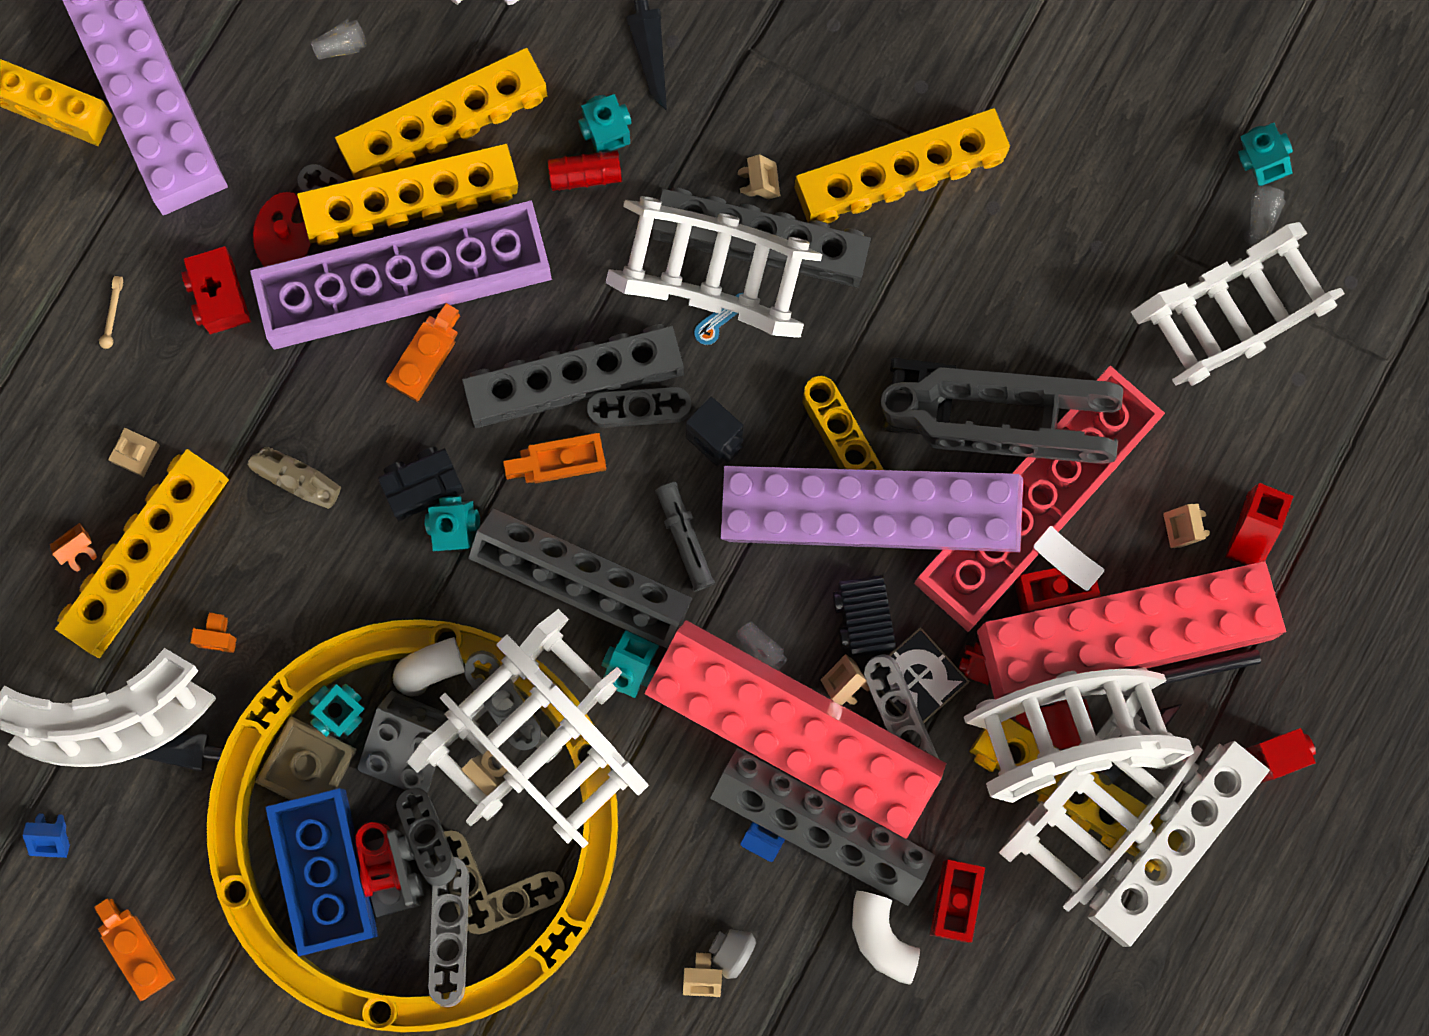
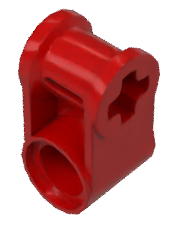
M379 822L364 824L356 834L360 877L366 897H371L373 892L396 887L398 891L401 890L387 831L391 829ZM374 828L379 829L384 835V843L377 850L370 849L365 842L366 834ZM390 874V876L386 878L377 880L374 879L375 876Z

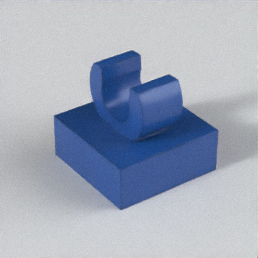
M40 813L36 816L35 823L26 822L23 838L29 856L67 858L70 844L66 834V823L63 815L58 814L55 824L46 823L44 814Z

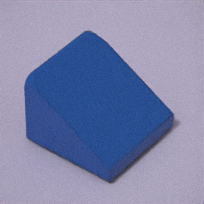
M752 821L741 842V846L765 860L773 862L785 839Z

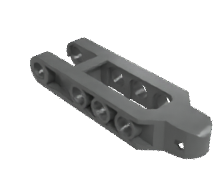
M939 367L919 383L900 382L889 386L883 392L881 406L883 415L891 426L918 430L932 448L1105 464L1116 460L1118 440L1088 436L1082 431L1057 429L1059 408L1116 412L1122 408L1124 390L1118 384L1105 381ZM947 398L1044 407L1042 428L1039 431L1010 429V425L1004 424L1002 428L977 426L973 425L971 421H966L965 424L937 422L938 404Z

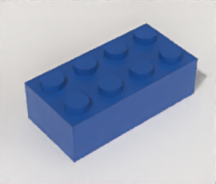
M339 788L266 806L298 956L379 937L370 897L365 896L361 883L356 833L346 790Z

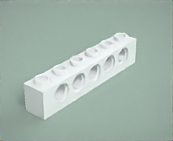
M1232 741L1224 746L1219 743L1205 759L1209 763L1207 768L1201 775L1196 772L1183 786L1182 789L1186 794L1177 804L1175 801H1172L1159 817L1163 821L1155 833L1151 831L1142 843L1137 844L1136 848L1140 852L1132 862L1126 859L1118 867L1113 875L1117 881L1109 891L1103 888L1089 906L1093 908V911L1088 918L1121 946H1132L1270 771L1237 742ZM1218 773L1226 776L1229 781V789L1225 794L1219 792L1214 785V779ZM1195 802L1201 803L1206 809V818L1202 823L1192 817L1191 808ZM1172 831L1178 832L1183 838V847L1179 852L1172 850L1168 844V836ZM1149 860L1157 862L1160 867V876L1156 881L1150 880L1145 874V865ZM1126 889L1132 890L1137 896V905L1131 911L1124 908L1121 902L1122 893Z

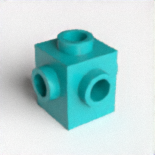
M615 94L607 97L606 95H598L589 99L585 105H582L583 118L578 120L579 127L585 140L591 138L596 153L600 151H613L630 144V131L627 126L632 124L630 114L625 104L619 105Z
M1275 123L1257 126L1247 134L1240 136L1243 150L1238 151L1240 161L1245 171L1252 170L1259 187L1293 174L1289 154L1293 152L1291 143L1286 133L1279 134Z
M447 496L439 498L440 504L428 507L429 513L425 515V529L427 534L431 535L433 551L468 549L472 547L476 531L480 528V515L477 509L474 510L473 501L462 502L461 496Z
M626 630L616 648L610 646L601 666L607 668L604 677L618 667L622 673L613 683L617 688L616 691L635 698L642 685L648 687L657 670V667L653 666L652 663L659 645Z
M333 684L329 689L323 685L309 700L313 705L309 713L314 717L310 723L325 737L330 733L340 737L343 732L349 736L363 720L359 716L364 710L358 703L362 699L361 696L347 684H344L342 688L337 684ZM332 703H337L341 707V714L335 718L328 714V707Z

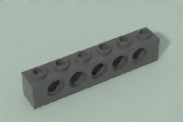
M672 188L671 191L662 190L660 198L662 206L687 210L718 218L719 213L729 214L740 219L739 224L758 230H766L770 234L787 240L789 237L810 242L809 248L821 253L822 257L821 261L802 259L798 274L856 288L860 286L871 238L864 236V233L859 230L847 228L844 231L832 229L827 223L817 220H811L809 223L795 220L794 216L783 212H776L775 215L761 212L760 208L750 204H741L738 207L726 204L724 199L716 196H707L704 199L692 196L691 192L682 188ZM655 219L653 240L673 244L678 222ZM692 226L687 248L713 253L718 232ZM732 236L727 257L752 262L756 243ZM826 246H834L838 248L841 254L834 258L827 257L822 252V249ZM770 249L765 266L784 270L788 256Z
M662 324L653 325L645 328L642 334L630 336L628 333H622L610 337L607 343L595 345L594 342H586L575 346L574 351L560 354L559 351H551L540 355L539 360L525 363V360H515L505 364V369L490 372V369H480L471 372L469 378L462 379L475 428L589 400L593 395L600 392L624 391L683 376L684 366L673 326L664 328ZM644 349L652 354V358L646 363H639L633 359L634 353ZM606 358H611L618 363L617 367L610 372L600 370L598 364ZM570 367H577L583 372L582 376L575 381L565 379L563 374ZM535 376H543L548 380L547 385L540 390H534L528 386L529 381ZM500 385H508L513 389L511 395L505 399H499L493 394Z
M494 508L477 530L468 558L667 649L677 630L681 627L692 601V598Z
M739 748L734 752L710 798L907 906L923 884L935 857L933 853Z

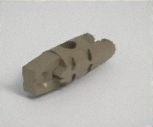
M264 447L259 450V453L252 455L248 460L249 463L247 465H249V468L258 473L259 476L293 495L319 506L331 508L340 493L341 486L327 476L289 455L273 450V448Z

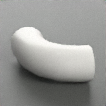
M455 637L429 645L401 659L393 673V683L396 689L406 696H418L424 693L429 685L464 673L465 667Z
M856 891L853 904L852 928L860 951L877 971L898 982L910 985L918 966L920 949L900 941L893 934L889 924L892 900L876 894Z

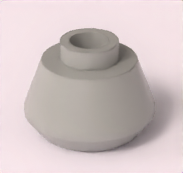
M729 929L726 934H723L719 931L708 950L714 954L711 962L718 970H722V975L726 979L737 978L748 962L756 945V940L751 932Z

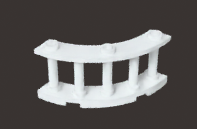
M645 196L640 197V202L625 200L623 207L640 215L628 266H624L623 271L609 269L606 284L624 294L667 300L669 294L689 299L688 304L690 306L715 313H721L722 308L739 313V321L771 335L801 337L804 324L791 318L792 312L789 311L802 259L821 261L822 254L810 249V242L795 237H789L787 240L752 227L739 224L740 219L729 214L719 213L718 218L696 212L662 206V201ZM654 218L678 222L666 272H662L661 277L646 275L645 271L642 270ZM692 226L718 232L706 282H702L701 286L682 282L683 277L680 276ZM732 236L756 243L744 293L739 294V297L721 292L722 287L719 286ZM773 249L788 257L775 307L767 308L759 305L760 299L757 296L769 250Z
M1300 222L1285 225L1261 242L1247 249L1246 253L1249 257L1242 261L1240 258L1230 265L1228 262H1225L1201 275L1199 282L1189 287L1184 283L1172 289L1159 292L1131 311L1138 324L1151 320L1154 325H1159L1186 369L1172 379L1175 386L1187 381L1193 386L1210 376L1209 371L1243 354L1247 358H1251L1266 348L1264 344L1266 341L1314 313L1320 317L1337 307L1335 300L1345 294L1342 288L1325 293L1297 249L1299 247L1297 240L1307 234ZM1277 253L1281 257H1286L1313 301L1291 315L1288 314L1262 272L1264 268L1262 262ZM1242 274L1245 279L1249 278L1277 322L1256 335L1252 332L1227 291L1229 288L1227 283ZM1206 294L1210 298H1215L1241 340V343L1223 352L1195 308L1197 304L1195 300ZM1176 310L1178 315L1182 314L1209 358L1197 361L1170 317L1173 314L1172 311Z
M557 609L534 628L520 648L537 666H539V663L535 659L544 649L547 652L552 650L591 689L583 701L576 706L585 716L597 701L602 705L617 690L613 683L621 675L622 671L616 667L606 677L601 679L562 640L563 635L559 631L569 619ZM521 673L517 677L513 675L510 679L514 683L519 677L525 680L526 676ZM552 683L548 689L551 690L555 684ZM505 690L496 692L492 697L493 705L499 710H507L514 704L509 699L510 694ZM484 704L469 716L478 727L479 724L476 720L487 711ZM448 719L420 743L407 763L417 773L429 763L433 767L438 766L477 805L466 820L472 826L482 816L487 821L492 818L503 806L500 800L513 787L505 780L486 796L461 770L462 768L448 755L450 750L447 747L460 737L463 741L467 739L482 755L488 750L466 726L458 730ZM521 725L518 730L527 739H530L531 729L534 727L532 725L527 727ZM560 725V726L550 735V737H551L562 725ZM542 731L540 740L535 746L537 749L549 739ZM561 747L546 763H549L562 750L563 747ZM493 756L492 764L496 768H501L502 764Z
M506 635L496 644L506 655L501 660L503 664L459 706L444 693L440 699L449 708L444 715L458 730L466 726L508 771L503 776L505 780L518 793L525 788L557 821L553 828L567 843L574 839L584 848L589 843L577 831L584 822L620 788L624 790L629 786L639 796L649 785L556 685L551 690L548 689L553 682ZM523 673L534 685L529 691L532 695L493 732L486 736L469 716L513 675L517 677ZM551 703L564 717L560 722L562 726L516 768L498 747L542 705L546 708ZM581 735L592 746L587 752L589 756L553 791L544 797L528 779L572 737L576 739ZM608 764L612 768L608 773L610 778L566 819L556 808L599 767L603 769Z
M164 648L144 670L126 681L128 685L107 695L103 692L86 698L74 699L72 703H53L50 700L24 695L4 686L0 691V730L15 735L8 744L10 748L33 759L60 766H103L139 757L173 740L199 719L216 700V697L191 682V679L198 672L193 664Z
M1147 668L1108 669L1079 674L1076 671H1067L1058 675L1056 679L1026 687L996 700L989 699L980 702L976 706V710L964 716L967 724L987 729L1001 769L998 777L986 783L990 797L1013 803L1032 792L1056 783L1055 775L1074 769L1077 770L1078 775L1110 769L1112 766L1111 762L1127 760L1130 767H1152L1165 770L1193 754L1194 750L1189 739L1176 737L1172 733L1167 732L1153 696L1152 689L1166 681L1165 675L1148 671ZM1132 692L1137 694L1152 735H1142L1140 731H1136L1123 695L1129 696ZM1107 695L1121 732V737L1106 740L1096 737L1082 696ZM1066 699L1082 742L1079 746L1059 751V749L1053 746L1040 706ZM1026 712L1040 753L1037 756L1038 759L1021 766H1016L1001 722Z
M1132 692L1125 699L1135 729L1140 731L1142 735H1152L1151 730L1140 722L1141 717L1136 714L1141 708V704L1137 694ZM1113 713L1096 735L1101 740L1118 738L1121 735ZM1196 745L1193 748V754L1172 765L1173 770L1163 785L1142 767H1130L1127 760L1113 761L1116 766L1153 796V799L1138 818L1093 781L1095 777L1092 774L1078 775L1076 769L1067 771L1057 783V789L1045 802L1041 801L1031 814L1013 831L999 853L1009 862L1020 852L1024 855L1030 854L1072 890V893L1063 908L1068 912L1079 901L1083 905L1087 904L1097 892L1098 887L1095 885L1119 860L1134 841L1140 844L1147 838L1154 828L1150 824L1152 819L1182 781L1184 783L1188 782L1197 772L1199 766L1195 761L1203 749ZM1075 791L1079 794L1084 792L1127 829L1110 851L1065 814L1067 810L1063 805ZM1047 823L1051 827L1056 825L1099 862L1083 879L1039 843L1040 838L1037 834Z

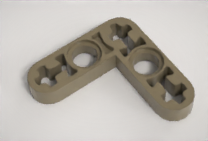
M452 830L444 832L446 839L451 837L454 842H461L462 847L457 849L459 859L463 861L467 857L470 864L466 865V867L473 874L476 881L474 889L469 892V899L481 892L483 900H477V906L480 911H488L489 917L484 919L485 926L483 928H479L478 924H470L468 919L467 931L478 935L488 933L555 905L563 898L566 889L565 883L561 876L550 871L541 872L488 894L465 836ZM456 870L455 876L448 882V889L450 894L461 896L460 892H455L453 889L454 878L460 873ZM544 878H548L550 882L557 881L559 888L554 890L555 897L549 899L546 894L535 897L539 905L531 908L530 896L523 887L531 884V891H535L543 886L542 880ZM510 892H518L524 898V907L519 913L510 914L503 907L504 897ZM454 903L457 912L460 916V907L458 904ZM468 904V918L473 916V910L471 905Z

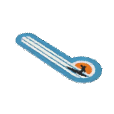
M722 308L721 313L713 312L696 326L695 337L697 341L704 345L715 343L719 337V327L738 313Z

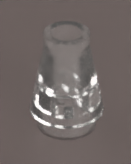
M346 19L322 36L311 40L318 60L360 53V49L367 46L365 36L357 20L349 22Z
M1269 186L1256 187V192L1251 194L1249 237L1264 240L1271 235L1286 204V201L1283 199L1285 194L1283 190Z
M753 622L745 624L736 633V637L740 640L747 654L776 670H779L786 663L787 658L783 654L784 649L757 628Z

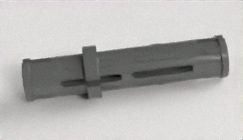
M672 482L657 488L655 493L658 495L666 516L664 521L666 529H671L693 586L692 589L696 592L714 585L715 580L712 578L702 548L691 524L693 519L691 511H686L677 482Z

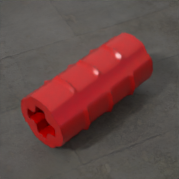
M618 150L600 151L593 154L582 153V155L548 159L552 191L571 190L572 188L579 187L588 188L594 185L622 182Z

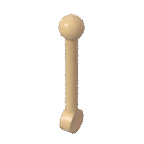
M120 276L113 277V290L104 335L99 339V344L104 349H108L113 345L111 334L119 293L123 287V277Z

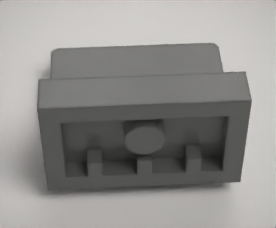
M390 691L376 709L358 770L404 790L420 788L428 793L437 766L433 767L429 763L417 773L407 761L420 743L448 720L444 715L445 712Z
M395 829L387 831L401 890L398 891L395 887L373 892L371 900L376 918L421 906L419 897L425 896L420 874L413 873L410 860H414L415 857L406 835L403 836L402 832ZM384 837L368 841L366 845L372 850H377L383 845ZM390 874L375 876L374 879L377 880L389 877Z

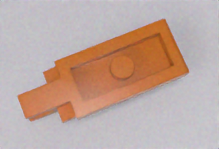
M446 303L436 319L429 316L426 322L422 323L387 378V385L416 402L420 400L455 345L454 339L458 333L452 328L460 317L459 310Z
M600 433L529 445L528 449L520 451L521 458L503 461L506 479L525 477L526 483H541L606 471Z
M107 898L94 907L104 925L98 928L102 935L101 938L140 1001H144L175 980V977L137 916H133L128 909L121 913L113 899Z

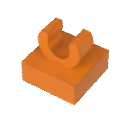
M80 523L50 544L52 554L62 565L68 561L70 567L76 572L81 570L79 563L75 560L77 554L84 552L92 560L97 558L94 548L90 545L92 543L90 536Z
M209 613L206 630L193 628L190 643L198 648L234 653L237 639L231 634L225 633L228 618L221 614Z

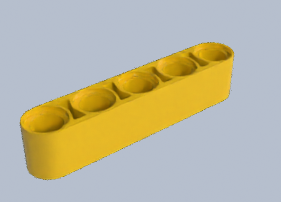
M826 376L811 378L805 386L802 402L838 468L884 470L834 382ZM815 389H822L827 392L829 399L826 402L818 403L811 398L810 392ZM834 419L840 420L846 425L847 430L844 433L835 434L830 431L827 423ZM857 450L863 455L864 462L859 465H852L846 460L845 454L848 451Z

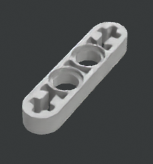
M876 655L865 666L864 675L887 731L901 738L902 733L906 730L916 731L921 737L919 749L926 750L928 754L938 758L898 663L889 655ZM879 662L882 667L889 666L891 672L887 675L889 685L892 686L895 682L899 685V688L891 689L884 695H881L879 691L886 687L881 676L875 678L873 672L877 669L876 663ZM891 696L903 698L907 705L906 712L900 716L889 713L886 706L888 698Z
M454 857L457 872L461 873V877L454 878L453 889L455 892L461 891V896L453 894L440 896L441 890L448 892V883L442 886H433L428 989L433 1001L447 1008L460 1003L464 997L466 981L469 871L464 862L458 857ZM440 860L434 867L435 872L441 869ZM448 902H454L460 907V916L454 922L447 923L442 921L439 915L441 907ZM446 940H453L459 946L458 955L450 961H444L438 956V948ZM438 966L446 969L459 966L458 973L450 971V983L453 986H457L456 992H450L449 999H444L443 994L437 992V987L443 986L445 983V973L443 971L437 972Z

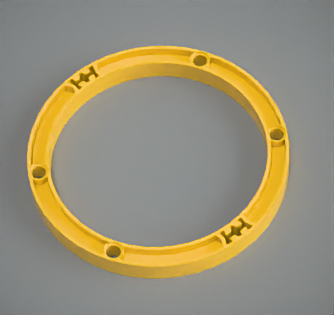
M396 620L367 625L342 633L318 644L294 659L259 691L240 716L227 739L217 764L210 791L207 814V848L217 897L229 925L243 948L258 967L279 987L318 1012L351 1025L393 1032L434 1031L482 1019L511 1006L552 976L575 951L590 929L602 905L611 880L618 839V803L616 793L584 822L583 837L589 844L581 849L577 871L570 890L559 912L545 932L514 962L494 975L465 987L464 997L460 1003L448 1008L438 1005L431 996L408 997L386 995L364 990L328 974L309 961L304 955L298 956L297 949L277 927L265 907L255 882L248 848L250 799L263 758L289 717L323 685L327 686L336 679L362 667L383 661L405 658L413 652L437 643L439 636L444 632H452L456 635V642L463 663L466 664L468 657L474 652L488 651L495 655L502 665L501 660L506 655L496 646L502 638L474 627L434 620ZM535 659L539 663L538 667L578 706L580 702L566 685L543 663ZM479 660L475 662L477 668L488 672L492 666L489 662L486 664H482ZM519 677L514 682V685L519 691L530 697L532 694L529 691L534 685L527 678L523 680ZM281 686L288 694L293 696L291 700L278 691ZM269 700L277 702L276 705L280 709L276 714L268 712L269 709L266 703ZM551 703L546 708L543 705L540 707L557 729L561 725L560 722L564 719L563 715ZM586 714L585 717L592 723V721ZM257 715L268 723L269 726L266 728L262 724L253 721V719ZM581 735L576 739L572 737L566 743L575 769L581 764L579 761L580 751L587 746H591ZM608 764L603 769L599 767L580 785L583 802L610 778L608 773L611 771V768ZM236 882L243 883L246 888V895L239 903L233 902L229 895L231 886ZM562 918L570 925L582 927L577 936L574 932H571L565 939V943L568 945L567 950L558 949L551 956L552 959L556 960V963L550 968L547 959L537 952V949L541 946L545 953L548 952L553 945L552 940L549 939L553 933L561 935L567 928L559 924ZM450 992L443 993L444 999H449ZM379 1001L386 1002L391 1009L390 1018L385 1023L377 1022L372 1015V1009Z

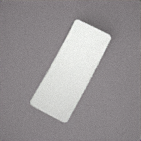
M1052 526L1034 544V549L1048 562L1086 591L1092 587L1104 572L1101 566L1073 546Z

